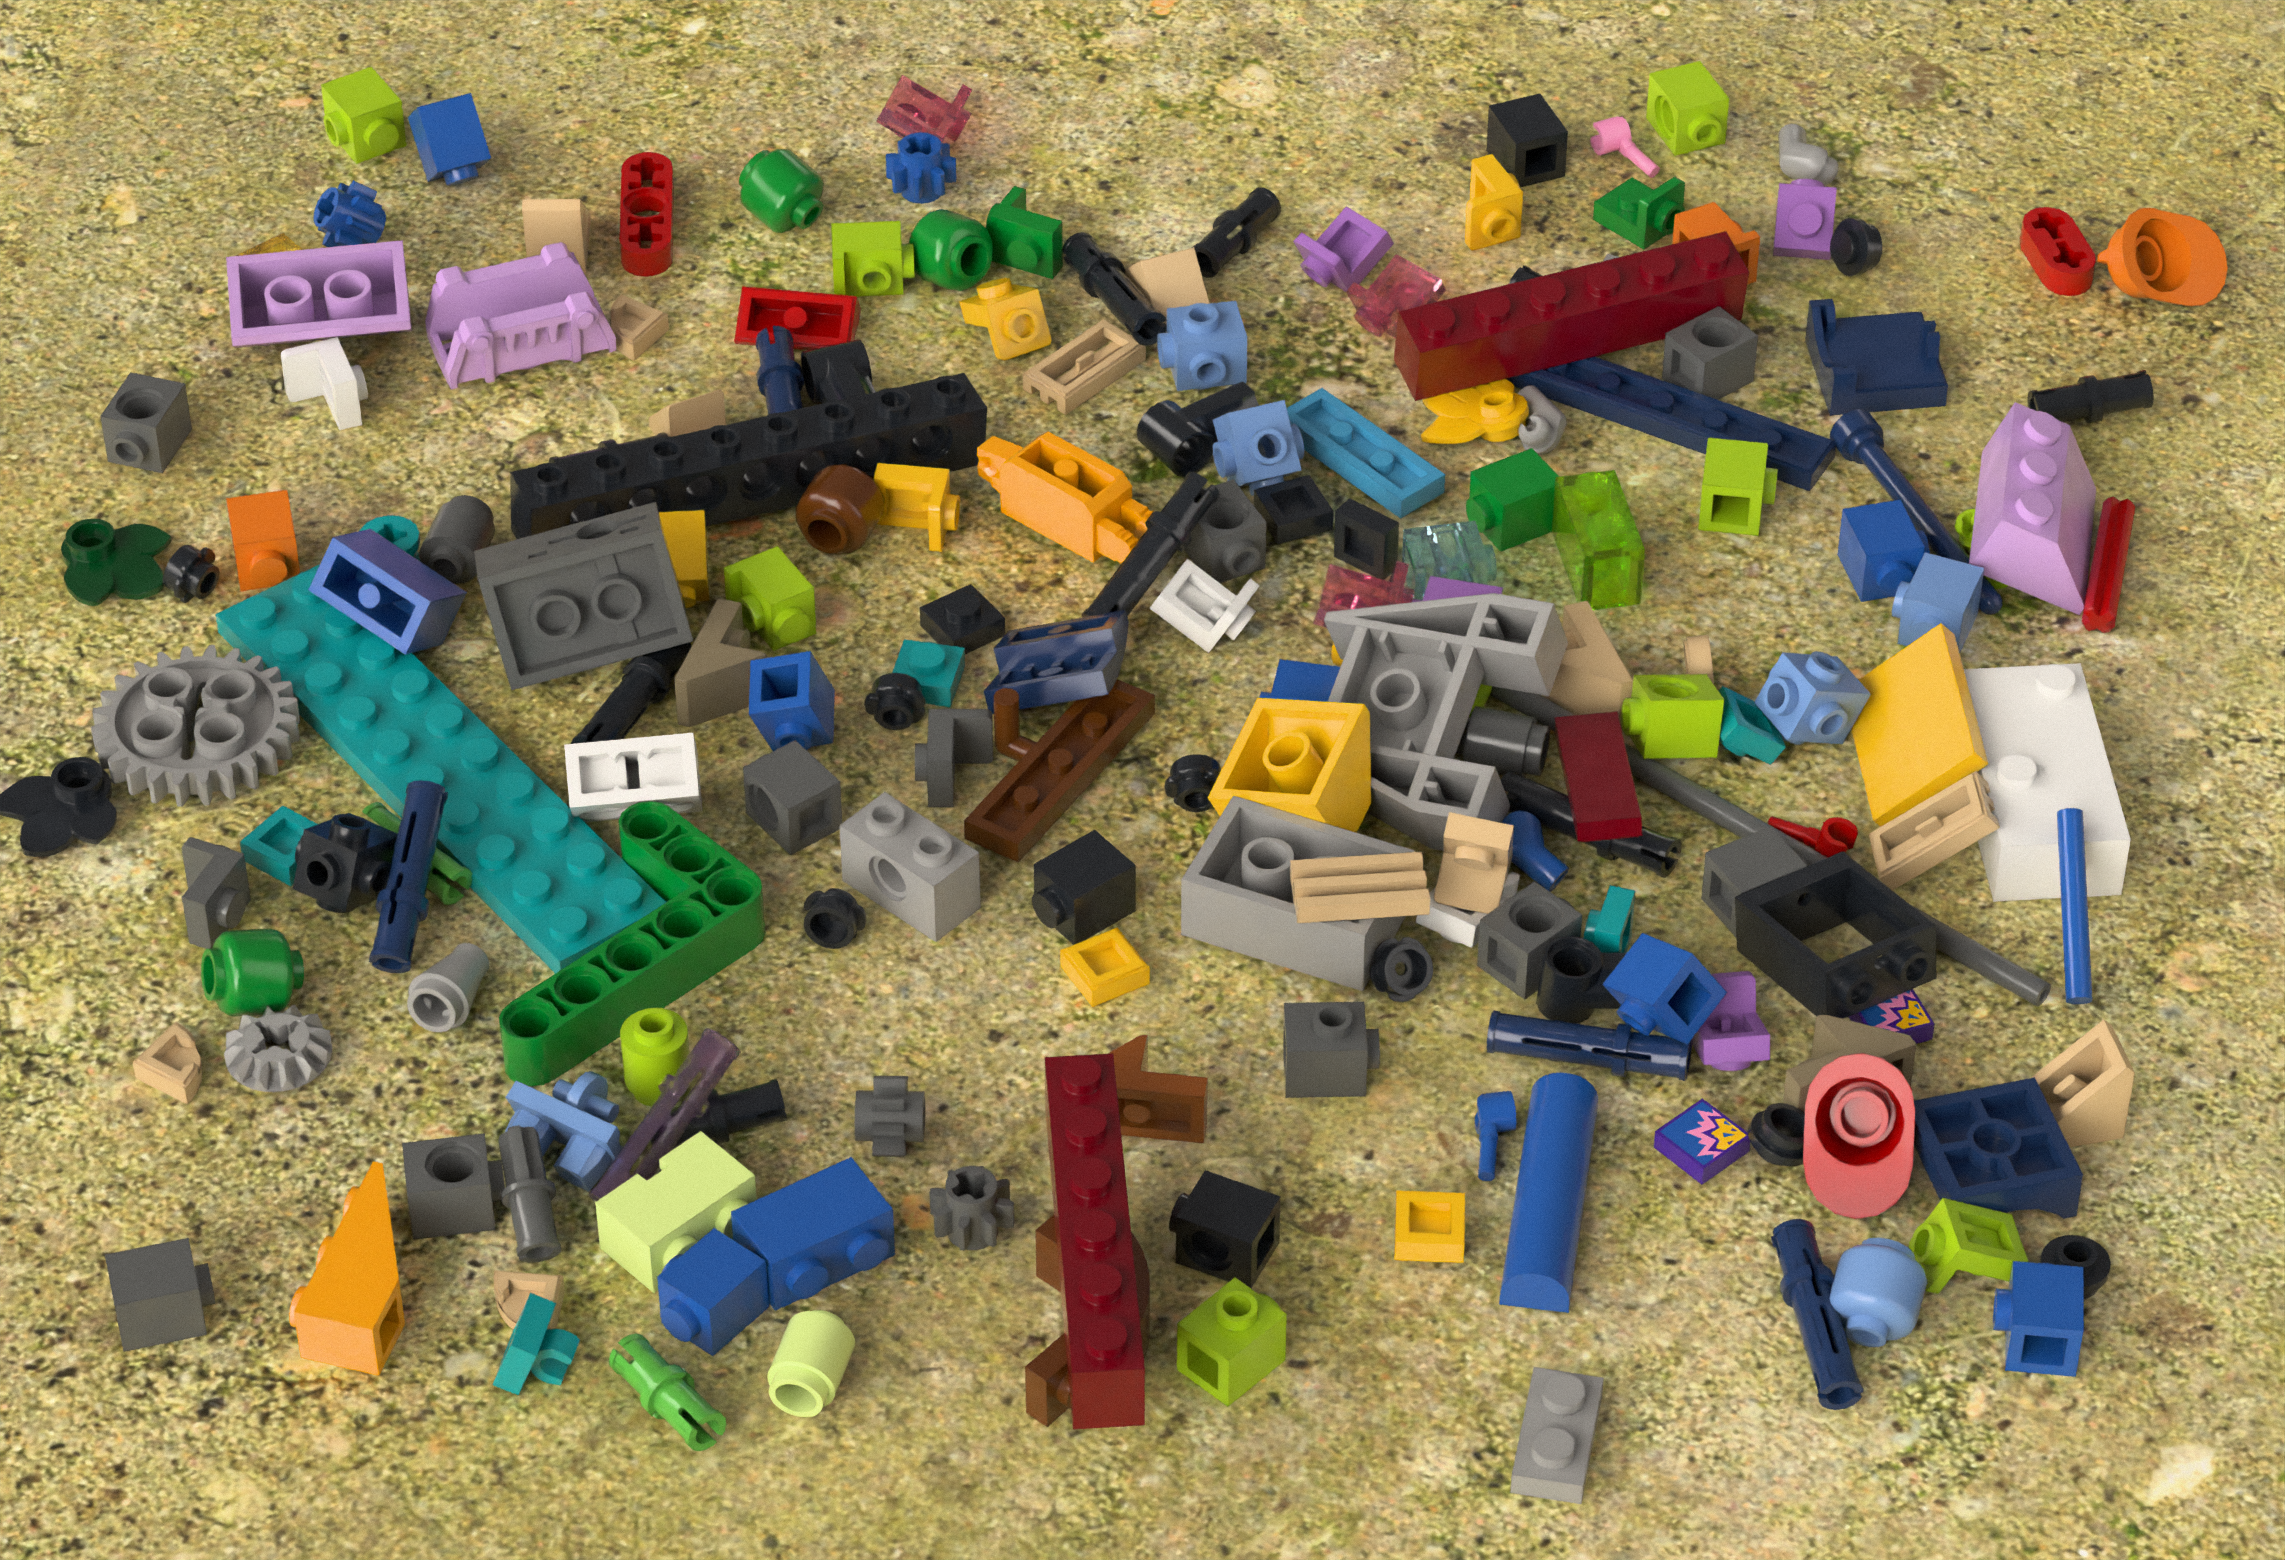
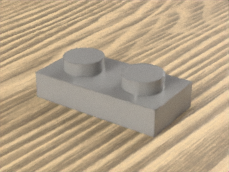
M1538 1367L1533 1368L1512 1471L1510 1493L1582 1504L1602 1400L1604 1378Z

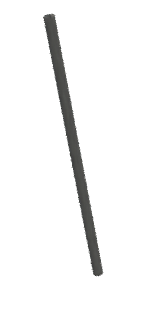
M1492 686L1491 696L1524 715L1536 717L1537 722L1550 726V729L1554 732V717L1575 715L1542 695ZM1625 743L1633 777L1740 838L1771 826L1655 759H1644L1639 750ZM1773 827L1789 846H1793L1801 852L1807 866L1828 858ZM1914 907L1936 925L1937 950L2037 1007L2046 1000L2051 989L2050 983Z

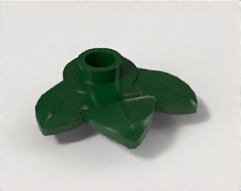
M85 519L76 522L67 530L61 546L63 561L68 566L64 574V583L68 592L77 601L88 606H98L112 593L124 599L134 600L148 598L159 593L164 588L163 572L153 559V556L167 548L172 541L171 536L159 528L146 524H131L114 529L110 523L101 519Z

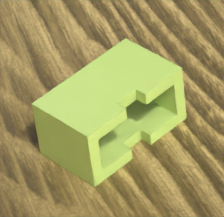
M701 1131L659 1159L661 1172L647 1181L639 1174H636L595 1202L600 1249L653 1293L658 1291L657 1276L661 1274L665 1265L673 1257L684 1254L713 1228L733 1239L731 1211L757 1200L755 1175Z

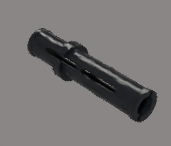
M1076 233L1065 241L1062 253L1066 254V256H1063V259L1078 273L1081 287L1091 297L1100 298L1140 345L1148 346L1157 343V335L1167 331V325L1163 323L1167 321L1166 317L1147 300L1143 293L1125 275L1123 263L1114 254L1104 252L1089 233Z
M1188 472L1184 478L1185 480L1162 511L1153 512L1145 522L1148 528L1089 608L1085 609L1081 617L1126 610L1128 617L1176 551H1185L1191 543L1190 533L1212 503L1216 502L1219 498L1220 493L1218 489L1212 484L1205 490L1203 486L1208 480L1195 472Z
M691 643L634 657L623 669L622 673L624 675L620 684L581 732L572 739L571 744L624 739L649 706L659 703L669 693L671 679L683 664L692 647Z
M1510 770L1505 773L1501 783L1504 790L1508 792L1507 798L1510 803L1508 812L1527 811L1533 814L1542 826L1577 840L1568 795L1520 776L1515 771ZM1642 826V836L1583 842L1597 848V854L1602 858L1610 861L1621 858L1653 871L1656 875L1663 878L1671 874L1678 862V859L1668 856L1669 852L1680 854L1682 846L1680 839L1668 837Z

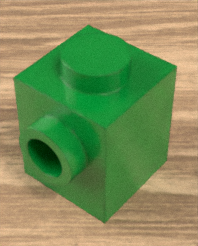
M1533 448L1471 471L1469 499L1466 501L1467 517L1472 527L1477 532L1483 533L1502 552L1562 528L1565 482Z

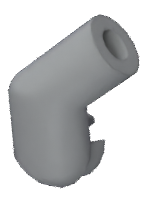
M1788 124L1781 128L1778 135L1779 165L1782 172L1794 180L1813 179L1822 182L1824 185L1830 184L1835 179L1839 169L1836 159L1829 157L1827 150L1819 146L1807 144L1806 131L1802 126Z
M1534 385L1526 386L1517 394L1522 395L1527 400L1529 415L1526 419L1529 421L1527 427L1522 423L1520 424L1519 437L1525 450L1533 448L1538 455L1546 454L1557 447L1567 425L1565 415Z

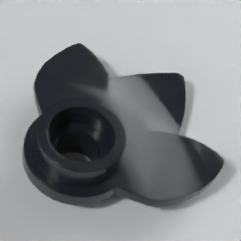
M86 757L70 758L59 763L52 771L51 776L25 777L0 794V815L24 822L21 827L20 844L23 854L30 857L56 855L67 849L75 838L86 843L98 844L112 832L117 821L116 808L109 801L112 795L110 776L101 768L98 762Z

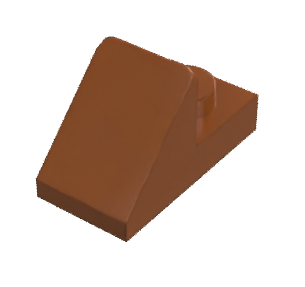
M1140 1035L1108 1053H1113L1121 1135L1204 1144L1207 1128V1077L1148 1072V1035Z

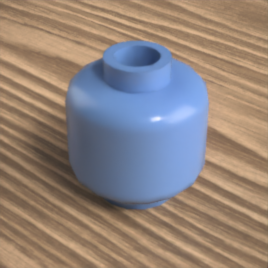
M1868 1238L1861 1245H1856L1844 1251L1835 1271L1831 1286L1830 1302L1840 1316L1847 1338L1862 1346L1881 1347L1886 1344L1887 1340H1898L1911 1334L1918 1320L1927 1285V1277L1923 1267L1915 1260L1914 1252L1897 1241L1885 1238Z

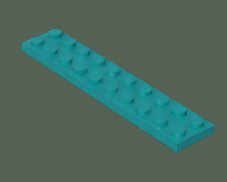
M320 564L215 614L218 633L233 648H239L241 656L246 661L259 655L262 657L264 670L276 666L280 669L281 681H290L292 683L293 696L297 698L299 715L401 818L408 783L423 780L437 783L445 788V792H448V799L444 806L436 847L472 872L470 888L554 973L562 970L666 903L579 816L573 817L570 807L414 654L405 655L310 592L308 589Z

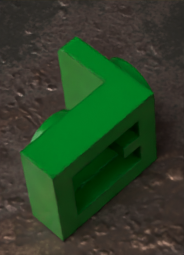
M1632 177L1594 201L1593 220L1645 250L1664 236L1673 233L1675 214L1685 211L1683 206L1685 182L1677 177H1673L1653 190Z

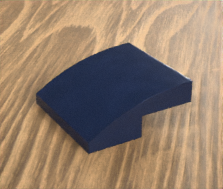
M1126 610L1009 630L994 647L999 673L984 690L988 709L994 714V694L1002 688H1011L1018 692L1019 710L1108 695L1118 678L1125 654L1129 623Z

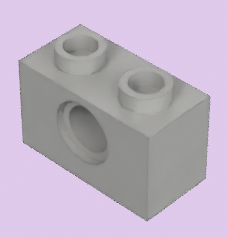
M882 793L840 824L842 881L933 941L937 942L981 908L979 852L888 793Z

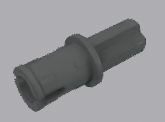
M512 1126L508 1128L507 1132L501 1134L498 1139L506 1188L501 1193L502 1204L511 1209L517 1241L516 1251L519 1260L527 1263L542 1262L554 1258L561 1252L551 1200L556 1196L555 1184L547 1180L537 1130L534 1127Z

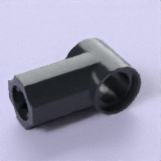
M858 339L802 351L801 369L806 391L812 403L821 402L823 404L827 401L842 400L876 392L872 384L869 358L861 340Z
M1243 381L1183 408L1179 407L1174 401L1158 402L1150 407L1142 416L1137 427V438L1175 475L1185 477L1188 472H1199L1213 455V444L1218 442L1213 419L1230 412L1256 407L1259 404L1255 392Z
M1565 936L1551 941L1545 948L1536 999L1539 1011L1547 1019L1577 1024L1589 1019L1594 1009H1618L1621 1004L1602 984L1626 953L1600 952L1597 946L1582 937Z

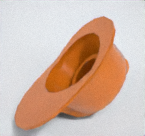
M2139 208L2131 213L2123 227L2113 234L2108 243V248L2097 255V262L2108 265L2113 282L2120 291L2133 298H2150L2183 306H2202L2215 299L2225 285L2228 270L2225 249L2217 234L2205 222L2191 216L2155 208Z

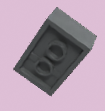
M656 502L474 551L478 582L511 691L693 642L687 610Z

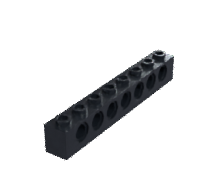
M965 373L952 376H941L933 380L897 388H886L879 392L847 399L827 401L823 404L783 413H772L764 417L728 425H717L709 429L687 434L658 438L650 442L623 448L603 450L595 454L559 462L543 463L536 467L510 472L511 530L515 538L520 539L656 502L658 512L704 510L707 527L796 507L815 475L830 465L843 464L856 467L868 474L873 480L877 463L949 469L950 472L977 466L979 462L977 447L986 440L987 406Z

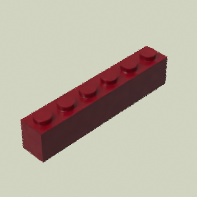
M1727 231L1401 310L1398 311L1394 361L1414 400L1418 401L1663 340L1667 332L1718 306L1740 321L1742 320L1749 270Z
M1110 1053L1044 1057L1046 1125L1073 1430L1145 1425V1367L1114 1055Z

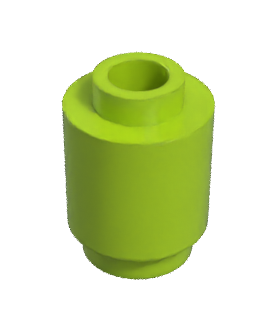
M648 1008L640 1010L629 1016L624 1021L620 1030L625 1085L633 1093L635 1099L643 1105L665 1107L677 1102L683 1096L691 1080L687 1024L679 1014L668 1009Z

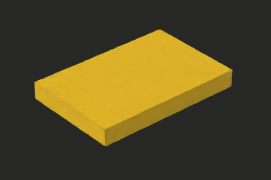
M1942 623L1858 679L1871 695L1851 730L1872 818L1880 827L1975 771L1978 772L1988 765L1954 633Z

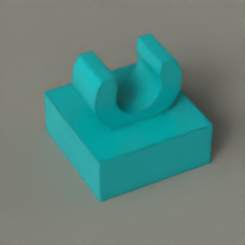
M533 1293L529 1294L512 1331L492 1385L519 1395L530 1370L543 1382L561 1385L568 1365L573 1360L580 1339L573 1333L563 1329H547L556 1306L555 1302Z

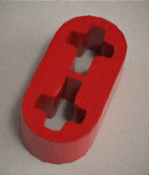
M2039 207L2026 213L2022 221L2020 247L2042 284L2048 290L2064 296H2077L2087 292L2093 283L2096 257L2073 218L2068 213L2051 207Z

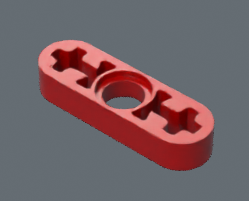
M642 152L627 158L622 164L619 233L621 264L630 274L643 277L655 276L665 272L673 262V166L670 159L662 154ZM652 180L653 187H642L643 181ZM643 211L659 212L657 215L646 217L634 215ZM641 241H652L651 248H642Z

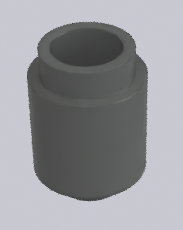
M468 495L454 497L449 502L443 504L439 508L419 551L420 561L453 584H462L472 580L477 574L474 551L489 547L495 534L494 517L489 506L482 500Z
M1475 706L1471 718L1468 717L1456 754L1463 755V761L1496 767L1498 775L1504 776L1506 772L1512 770L1523 777H1526V774L1541 776L1549 749L1550 726L1536 724V717Z

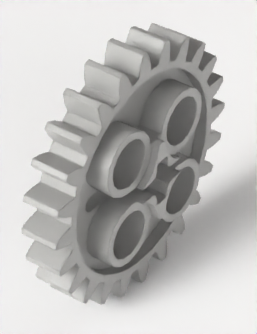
M209 645L203 656L194 657L192 650L185 646L181 650L180 659L171 660L165 653H157L158 665L152 668L137 661L134 663L136 677L116 675L114 677L116 691H102L100 693L102 707L93 708L92 711L95 725L91 727L95 752L98 753L101 768L109 769L111 782L117 784L127 781L128 791L132 796L149 788L151 802L155 804L161 801L168 793L175 794L177 807H183L190 795L197 794L204 806L210 805L212 793L220 790L229 799H235V785L240 783L256 790L259 788L258 772L276 776L279 773L277 759H291L293 756L291 743L298 742L300 739L298 729L300 717L297 698L293 696L292 683L290 681H281L280 669L277 666L264 670L263 660L259 655L242 663L239 648H234L222 658L217 657L215 645ZM201 693L203 708L197 710V702ZM195 740L196 746L191 758L189 742Z

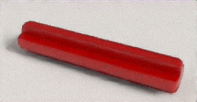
M2112 496L2106 499L2102 505L2082 616V624L2088 631L2098 629L2102 633H2107L2115 627L2136 508L2128 498L2120 501Z

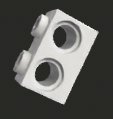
M694 733L564 745L569 805L573 817L579 816L584 822L619 819L621 813L629 806L645 801L663 803L677 813L703 811L698 753Z

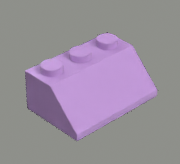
M403 240L226 257L232 345L235 348L412 331Z
M2016 402L2013 404L1982 451L1969 564L1983 567V575L2080 615L2084 609L2096 487L2070 425L2057 420L2046 412L2035 411Z

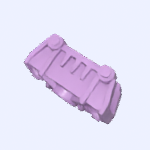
M562 242L544 246L541 249L540 255L463 272L460 267L454 266L441 269L436 275V283L433 284L425 324L427 338L450 389L458 388L457 384L480 378H484L486 383L495 382V378L502 373L531 369L540 364L557 360H567L573 363L582 361V354L604 349H608L609 352L616 351V336L596 297H594V291L574 253H569L566 244ZM452 339V342L446 343L444 345L441 342Z

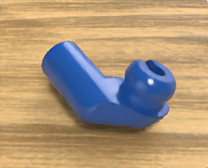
M1520 810L1511 812L1502 821L1504 824L1514 825L1511 862L1536 883L1551 892L1566 876L1569 867L1545 848L1541 823L1533 814Z

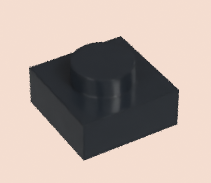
M1310 475L1254 489V507L1266 521V528L1277 545L1333 530L1334 511Z
M1349 498L1335 510L1334 557L1384 581L1397 569L1399 522Z
M972 584L919 607L920 626L938 644L965 648V654L1006 635L1005 617Z

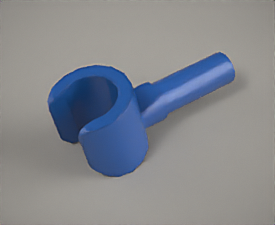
M1511 1091L1481 1094L1477 1098L1478 1111L1475 1115V1130L1479 1134V1141L1481 1142L1478 1178L1482 1181H1492L1495 1178L1498 1144L1497 1132L1516 1130V1108Z

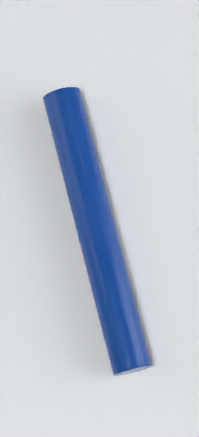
M2066 808L2057 811L2066 1002L2069 1004H2087L2093 1001L2083 811L2077 808Z

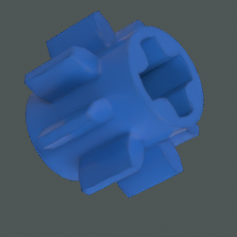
M923 132L909 134L897 142L898 154H886V178L892 180L893 192L895 194L901 193L910 202L919 204L933 202L940 196L945 195V183H952L957 180L956 158L950 156V144L941 143L940 139L935 135Z
M354 180L350 186L340 183L338 189L335 187L328 188L319 198L313 217L318 231L326 234L322 245L337 247L376 243L384 230L386 214L382 209V205L373 202L377 191Z

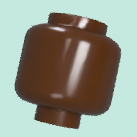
M843 464L830 465L815 475L796 506V522L802 535L817 550L836 555L851 554L864 546L884 513V497L878 484L860 469Z

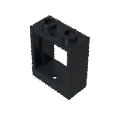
M1843 851L1735 897L1737 950L1816 1017L1818 1015H1829L1844 1019L1937 979L1936 925ZM1805 893L1804 898L1798 902L1799 897ZM1847 922L1872 942L1873 945L1828 964L1801 941Z

